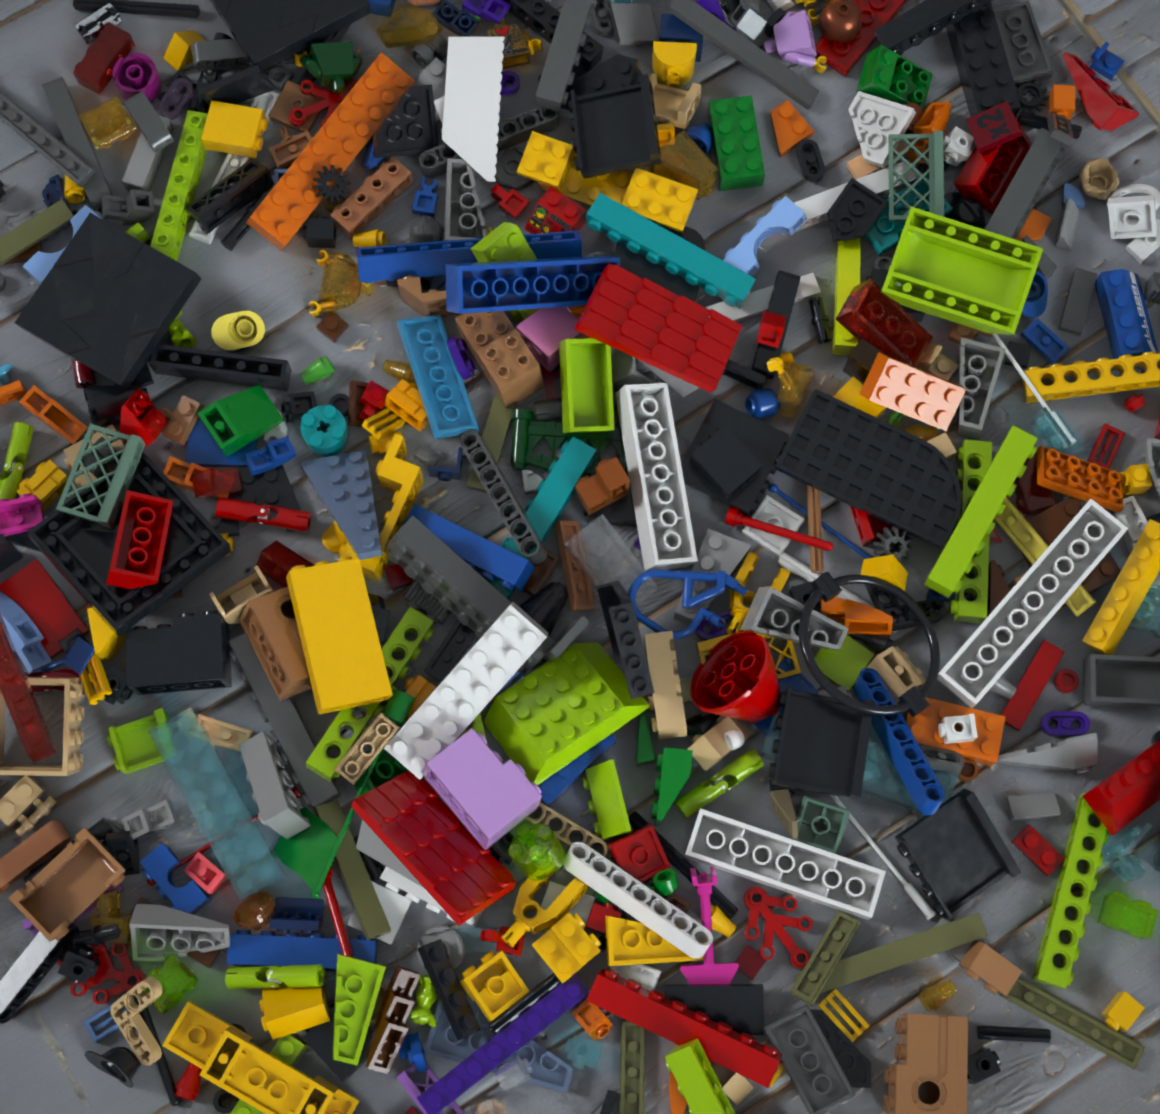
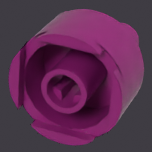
M131 53L126 58H120L114 65L113 78L121 96L127 100L143 91L152 104L162 87L160 75L152 60L144 54Z

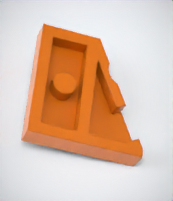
M788 100L771 110L770 119L774 127L773 133L777 141L780 158L797 147L802 140L813 136L814 130Z

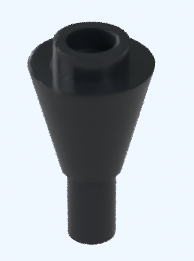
M849 634V637L863 641L865 645L879 654L890 648L894 641L890 639L891 635Z

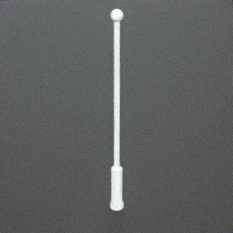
M992 334L1000 347L1006 349L1005 354L1047 412V418L1064 440L1066 447L1073 445L1077 440L1072 437L1057 414L1050 410L997 334Z
M830 795L839 807L847 809L837 796ZM850 813L848 817L904 885L905 892L924 913L926 919L930 920L937 914L935 910L929 906L911 883H907Z

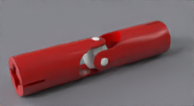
M224 497L218 499L216 506V517L250 523L257 522L262 525L308 532L311 525L312 515L308 511L257 505L248 501ZM270 511L275 512L278 515L274 519H271Z

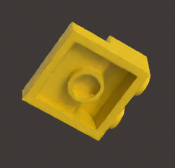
M570 912L532 944V947L562 984L601 952L598 948L601 945L600 941L593 933L588 936L583 930L585 926L583 920L578 914L572 916Z
M493 951L487 953L480 959L483 963L477 968L474 965L467 968L461 973L464 978L459 981L472 1002L475 1001L489 1022L530 992L503 951L495 954Z

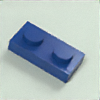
M1038 318L1020 335L1051 365L1061 359L1070 349Z

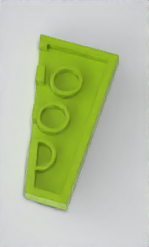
M337 953L333 1060L358 1066L386 966Z

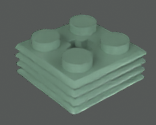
M804 796L797 814L798 837L793 840L838 854L850 810ZM819 820L822 821V826L826 827L825 830L820 832L816 831L817 828L814 826Z

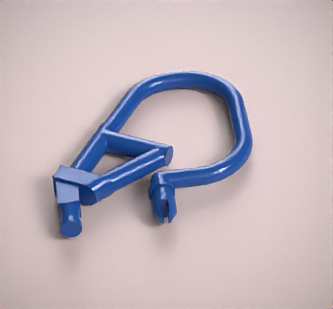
M654 569L642 573L634 580L629 588L628 596L633 603L636 619L658 633L670 630L663 628L642 614L637 608L635 601L637 590L646 580L655 577L684 580L682 608L690 609L723 594L725 586L732 591L740 593L743 597L747 593L748 588H744L739 581L728 575L726 571L711 573ZM693 581L717 582L716 587L692 597ZM701 608L686 628L673 631V638L681 639L692 634L704 617L706 621H710L716 627H724L718 623L719 621L724 625L726 623L714 611L710 612L706 608Z

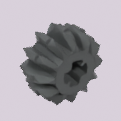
M885 527L883 528L884 535L876 533V536L880 539L879 541L872 542L874 546L878 547L873 551L875 555L880 557L893 554L900 563H902L901 557L909 558L906 551L913 549L907 544L912 539L906 536V532L899 531L896 527H892L890 531L889 528ZM892 542L896 545L894 549L889 547Z

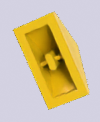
M195 30L175 32L163 58L176 71L179 69L182 71L193 61L191 45L195 42L206 40Z
M893 554L863 560L860 575L885 580L905 592L908 572Z

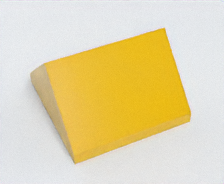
M88 608L87 612L95 654L104 662L111 663L126 642V632L118 637L93 608Z

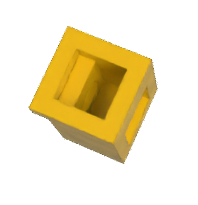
M1147 464L1130 465L1125 472H1119L1122 474L1123 495L1144 494L1152 487L1151 474Z

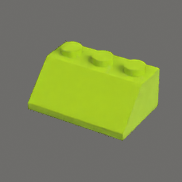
M614 759L585 769L586 776L582 777L585 791L590 790L592 799L587 801L590 813H595L597 822L593 823L596 836H601V839L605 842L631 833Z

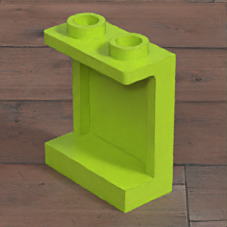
M164 708L154 710L153 715L118 727L113 725L108 727L109 734L106 736L109 746L111 748L114 747L116 756L113 757L115 767L124 774H129L181 756L168 713Z

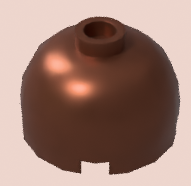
M831 0L824 6L819 16L818 27L821 34L829 41L835 40L839 41L838 43L850 42L859 33L862 25V14L859 7L852 0Z

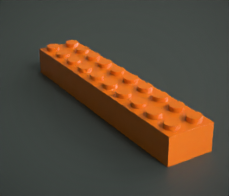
M381 52L246 223L282 251L323 198L322 195L316 197L315 194L319 190L312 188V186L318 184V182L313 181V177H320L316 172L319 170L324 173L323 166H326L330 171L331 165H334L335 172H337L339 167L342 168L340 174L342 175L376 132L408 86H412L415 80ZM332 179V181L327 182L326 185H328L331 189V187L334 185L335 180Z

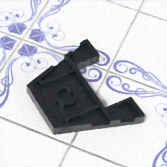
M283 465L254 476L251 475L248 467L236 468L233 478L235 481L228 498L248 501L257 505L301 510ZM221 518L218 527L219 534L228 533L229 537L240 536L239 521ZM286 529L287 532H294V531H295V530Z

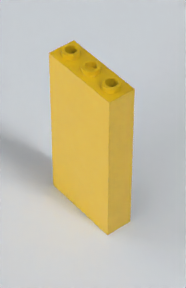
M344 557L334 563L321 561L312 567L298 565L291 568L286 576L318 715L389 700L393 694L359 558Z

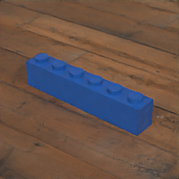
M414 504L402 524L403 526L413 515L474 570L481 571V575L490 581H493L494 578L501 581L500 585L510 591L515 588L522 592L535 569L529 560Z
M236 930V934H230L231 944L228 947L226 964L278 967L321 964L324 969H336L337 953L342 954L337 934H333V938H324L323 933L309 934V937H299V932H287L285 936H275V931H261L260 935H251V930ZM358 935V939H349L354 958L377 964L378 941L372 939L367 941L365 935Z

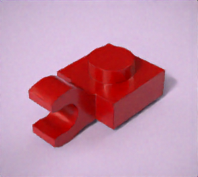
M495 184L491 189L493 192L491 196L495 200L501 201L499 208L515 220L530 203L527 198L513 188L507 192L500 185Z
M371 380L360 399V402L365 404L359 418L365 420L373 416L375 411L380 412L390 391Z
M506 926L500 927L499 932L491 929L481 930L479 940L496 943L495 951H503L504 954L520 957L526 932L513 948L501 938L509 929Z

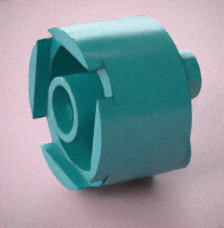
M316 406L301 418V434L310 451L323 457L339 454L345 448L349 439V429L344 416L334 406Z

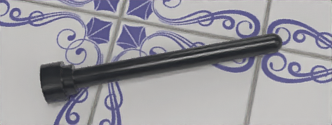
M133 995L135 1002L139 1005L138 999ZM147 1006L139 1014L161 1048L162 1055L156 1063L171 1105L178 1106L180 1098L175 1096L176 1086Z

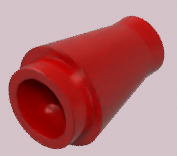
M189 1062L187 1069L175 1087L177 1090L176 1097L194 1102L195 1097L199 1096L201 1068Z

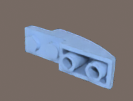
M0 592V637L2 639L5 637L9 639L29 674L49 666L52 661L40 643L44 639L43 635L23 609L8 596Z

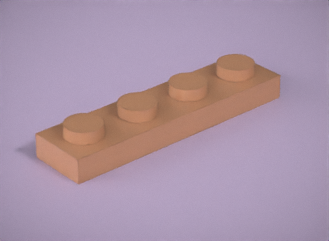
M558 521L555 523V529L571 611L590 612L595 609L579 523L578 521Z

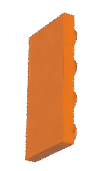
M1039 446L1037 449V485L1085 502L1093 499L1101 507L1117 513L1124 509L1121 473L1101 467L1096 463L1079 459L1076 456L1059 452L1053 448Z

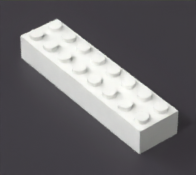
M667 383L624 385L615 393L644 571L687 568L696 563L698 559Z
M512 602L389 740L384 749L420 780L424 776L426 763L460 736L541 645L549 633Z
M701 808L684 858L866 920L873 917L886 873L884 870Z

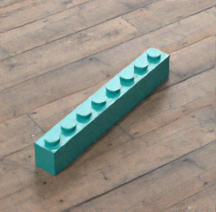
M599 193L586 214L585 223L592 230L600 231L606 234L610 240L626 245L631 252L644 255L651 263L662 265L669 273L680 275L689 284L698 285L707 294L723 299L731 307L740 309L754 286L756 279L602 193Z
M572 437L570 442L566 441L560 450V453H562L558 461L554 460L548 470L550 472L548 478L540 482L536 490L538 491L537 496L534 500L531 498L525 507L526 514L543 544L574 495L577 481L585 477L597 457L596 449L575 437ZM526 529L522 530L520 535H523ZM507 537L501 547L527 559L520 552L513 538ZM537 547L533 548L530 554L534 553ZM483 577L504 597L510 600L516 590L515 588L510 591L500 585L501 581L495 578L493 581H490Z

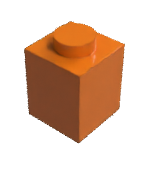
M1054 84L1048 95V116L1050 112H1054L1070 120L1075 111V86Z

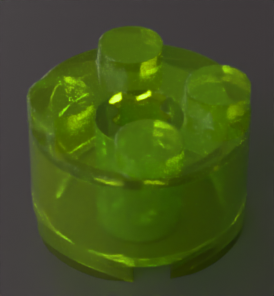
M541 823L521 825L517 829V834L512 839L508 849V854L528 879L534 881L548 878L547 874L552 871L557 872L566 856L562 843L551 828Z
M175 954L164 962L163 968L159 970L156 967L146 977V979L155 977L162 985V995L151 1003L161 1014H165L183 999L182 996L187 991L190 992L199 980ZM148 988L145 992L149 994L150 989Z

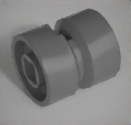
M432 30L423 38L424 43L419 42L410 50L413 59L422 69H425L435 58L443 60L447 56L448 42L435 30Z
M103 437L99 438L93 446L105 441ZM109 445L96 450L100 460L112 455ZM92 452L84 456L82 462L87 467L97 462V459ZM115 459L103 464L106 473L108 472V466L113 467L117 464ZM100 466L90 470L97 479L104 476Z

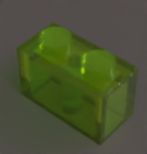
M1114 891L1113 894L1105 895L1097 923L1142 940L1151 939L1159 910L1151 908L1152 904L1142 900H1137V902L1128 900L1129 896Z

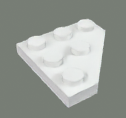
M858 91L848 110L861 146L863 158L866 163L885 169L888 163V135L905 134L916 111L914 108ZM893 141L894 149L897 148L900 141Z

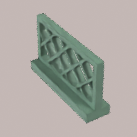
M934 131L933 134L888 135L889 222H906L911 206L903 198L910 192L919 198L912 207L916 208L923 202L929 207L930 213L944 217L943 131ZM919 140H928V149L923 153L914 146ZM893 141H903L908 147L899 153L893 148ZM910 149L919 156L912 164L903 157ZM899 159L908 167L901 175L893 169V165ZM921 159L929 165V169L923 175L914 167ZM910 170L919 177L912 186L903 178ZM899 181L908 188L901 196L894 191V186ZM921 181L929 186V191L924 196L915 189ZM899 202L908 209L904 215H894V207Z
M90 424L56 509L60 512L93 521L113 529L123 504L126 490L130 486L146 445L142 438L133 434L130 436ZM94 431L102 433L106 439L95 446L91 442ZM119 439L127 441L125 448L115 453L111 443ZM109 445L112 455L100 460L96 450ZM93 452L97 462L85 467L82 462L84 456ZM115 459L118 464L116 470L107 474L103 464ZM100 466L104 476L92 481L88 471ZM85 473L89 483L76 488L74 484L76 477ZM107 480L109 484L108 491L98 495L95 485ZM92 488L96 497L83 503L79 493ZM76 495L80 505L72 509L65 507L67 499ZM99 502L101 509L98 517L90 515L86 507Z

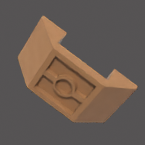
M405 276L402 279H397L402 302L423 317L440 314L441 317L461 315L446 311V290L439 291L434 289L423 293L420 277Z

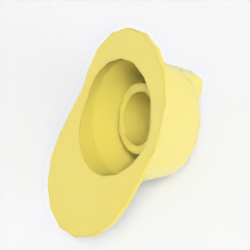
M239 311L219 317L213 323L211 334L215 344L220 348L236 350L259 343L265 334V324L257 313Z

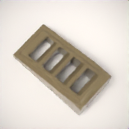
M790 790L771 791V808L790 837L797 839L798 820Z

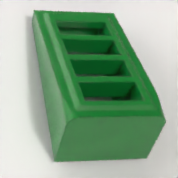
M645 713L640 714L638 721L637 766L652 764L656 759Z

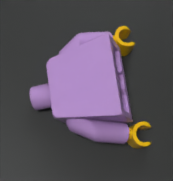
M809 9L808 13L805 10L788 12L779 23L773 26L775 38L764 41L767 54L778 51L783 61L807 67L814 66L816 72H824L827 66H822L820 63L825 64L827 61L826 57L820 56L818 59H815L817 52L812 26H815L819 19L815 17L816 10Z

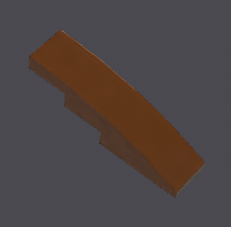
M396 966L375 1024L366 1063L367 1069L388 1074L409 1029L405 1023L415 1003L411 996L421 976L415 970Z

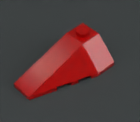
M1067 52L1063 54L1086 112L1093 119L1092 124L1097 129L1113 131L1139 115L1137 110L1121 95L1117 96L1109 91L1111 86L1098 77L1094 78L1096 73L1079 57Z

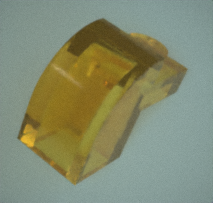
M120 889L106 890L98 898L97 907L99 914L91 917L92 927L96 925L103 927L118 924L122 930L120 937L108 940L107 942L127 944L131 942L130 921L133 914L120 913Z

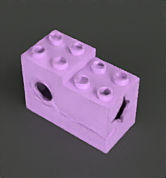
M470 729L426 763L424 777L482 848L486 850L538 808L542 796L538 785L533 781L530 783L525 777L526 773L520 764H514L510 759L503 765L500 755L495 750L491 751L486 745L485 737L480 732L476 733L473 729Z

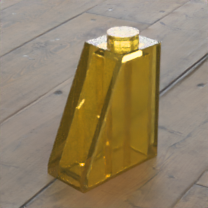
M405 3L375 31L386 48L428 43L442 30V27L433 12Z

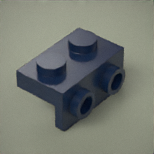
M276 897L274 900V913L269 921V929H276L280 933H287L291 930H301L300 932L304 934L315 933L323 923V899Z

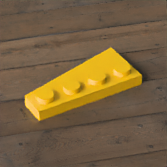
M605 915L608 966L704 960V955L698 959L688 956L641 922Z

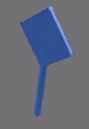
M78 636L65 659L35 672L49 671L66 664L81 675L95 652L94 647Z

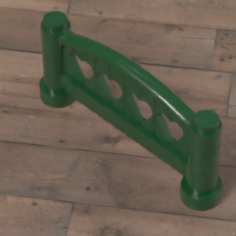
M527 409L512 410L511 421L514 423L510 465H512L513 470L522 471L525 470V466L531 465L548 471L552 462L559 460V457L555 454L557 449L565 439L570 442L572 437H575L584 443H587L589 440L593 448L597 450L598 456L585 476H591V473H596V467L602 461L601 454L611 442L620 455L619 462L627 476H629L621 427L614 426V430L608 432L563 433V423L534 421L533 411ZM543 437L552 450V454L549 457L543 454L540 456L533 454L534 448Z

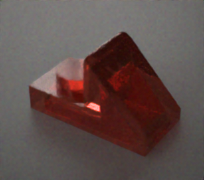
M211 467L191 475L195 498L241 491L237 467L215 470V467Z

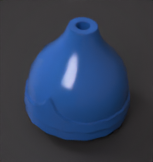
M703 123L702 125H693L685 129L679 139V144L686 154L696 159H703L710 153L713 145L710 125Z

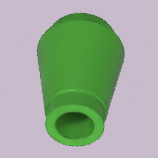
M327 356L319 357L300 375L306 385L332 376L331 373L335 372V369Z

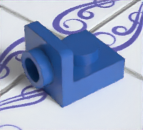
M1105 42L1102 48L1097 47L1090 58L1093 59L1090 68L1112 81L1123 65L1124 60L1107 50L1109 43Z
M419 1033L406 1035L398 1051L400 1058H409L410 1064L415 1063L418 1073L427 1071L426 1057Z

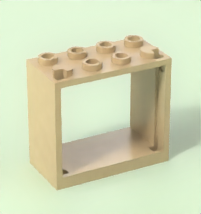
M0 676V775L69 776L80 772V768L83 767V755L80 754V745L84 742L81 721L84 720L85 715L84 707L81 706V697H84L85 690L79 677ZM6 685L64 686L62 765L4 764Z

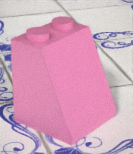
M568 306L541 308L516 326L517 331L535 359L549 372L560 363L559 341L587 337V335L574 329L580 317L576 318L572 315Z

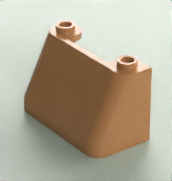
M85 827L75 835L74 843L69 842L60 854L31 881L25 884L27 887L24 886L20 890L17 889L8 898L49 941L55 938L58 941L61 940L70 931L67 927L111 885L116 887L126 878L123 875L126 869L96 836Z

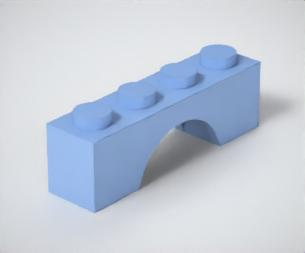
M787 196L782 200H777L773 204L772 210L766 216L763 215L759 218L753 230L746 232L741 237L740 243L735 248L733 247L727 251L723 261L753 276L760 269L757 252L761 243L773 234L783 233L792 236L807 221L805 213Z
M87 205L70 219L73 226V237L89 213L99 217ZM65 248L55 253L38 251L23 265V268L31 278L41 285Z

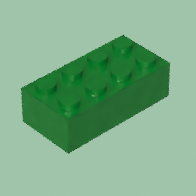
M752 95L709 100L707 116L711 127L710 132L713 136L712 147L719 190L726 191L763 186L765 171Z

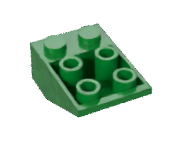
M880 45L866 54L857 92L861 91L902 105L916 103L923 110L933 74L885 46Z
M260 385L220 399L198 412L200 419L226 458L284 422V419Z
M664 747L663 753H658L656 771L660 772V778L656 777L653 794L658 795V800L653 801L651 819H655V825L660 826L689 780L693 750Z

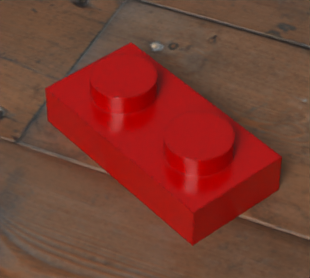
M1030 824L1011 841L1046 877L1065 859Z

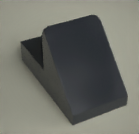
M131 830L107 833L105 841L108 851L126 869L123 875L140 874L138 839L133 840Z

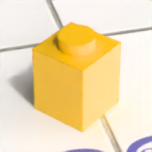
M1121 991L1115 995L1101 1015L1106 1019L1105 1023L1111 1029L1127 1031L1145 1007L1126 991Z

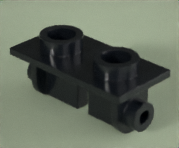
M109 2L74 26L87 44L122 20L118 11Z

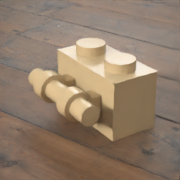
M898 645L895 647L891 646L877 655L866 667L872 668L879 673L896 704L900 703L898 698L913 686L917 688L922 687L926 681L922 676L923 672L912 664L908 659L910 656L906 651L903 652Z
M24 775L0 799V819L7 826H13L19 821L22 825L15 832L20 837H23L28 831L32 832L34 830L35 824L44 815L47 816L52 811L51 808L57 801L49 796L43 802L40 798L47 790L31 775ZM35 805L37 809L27 818L24 814Z

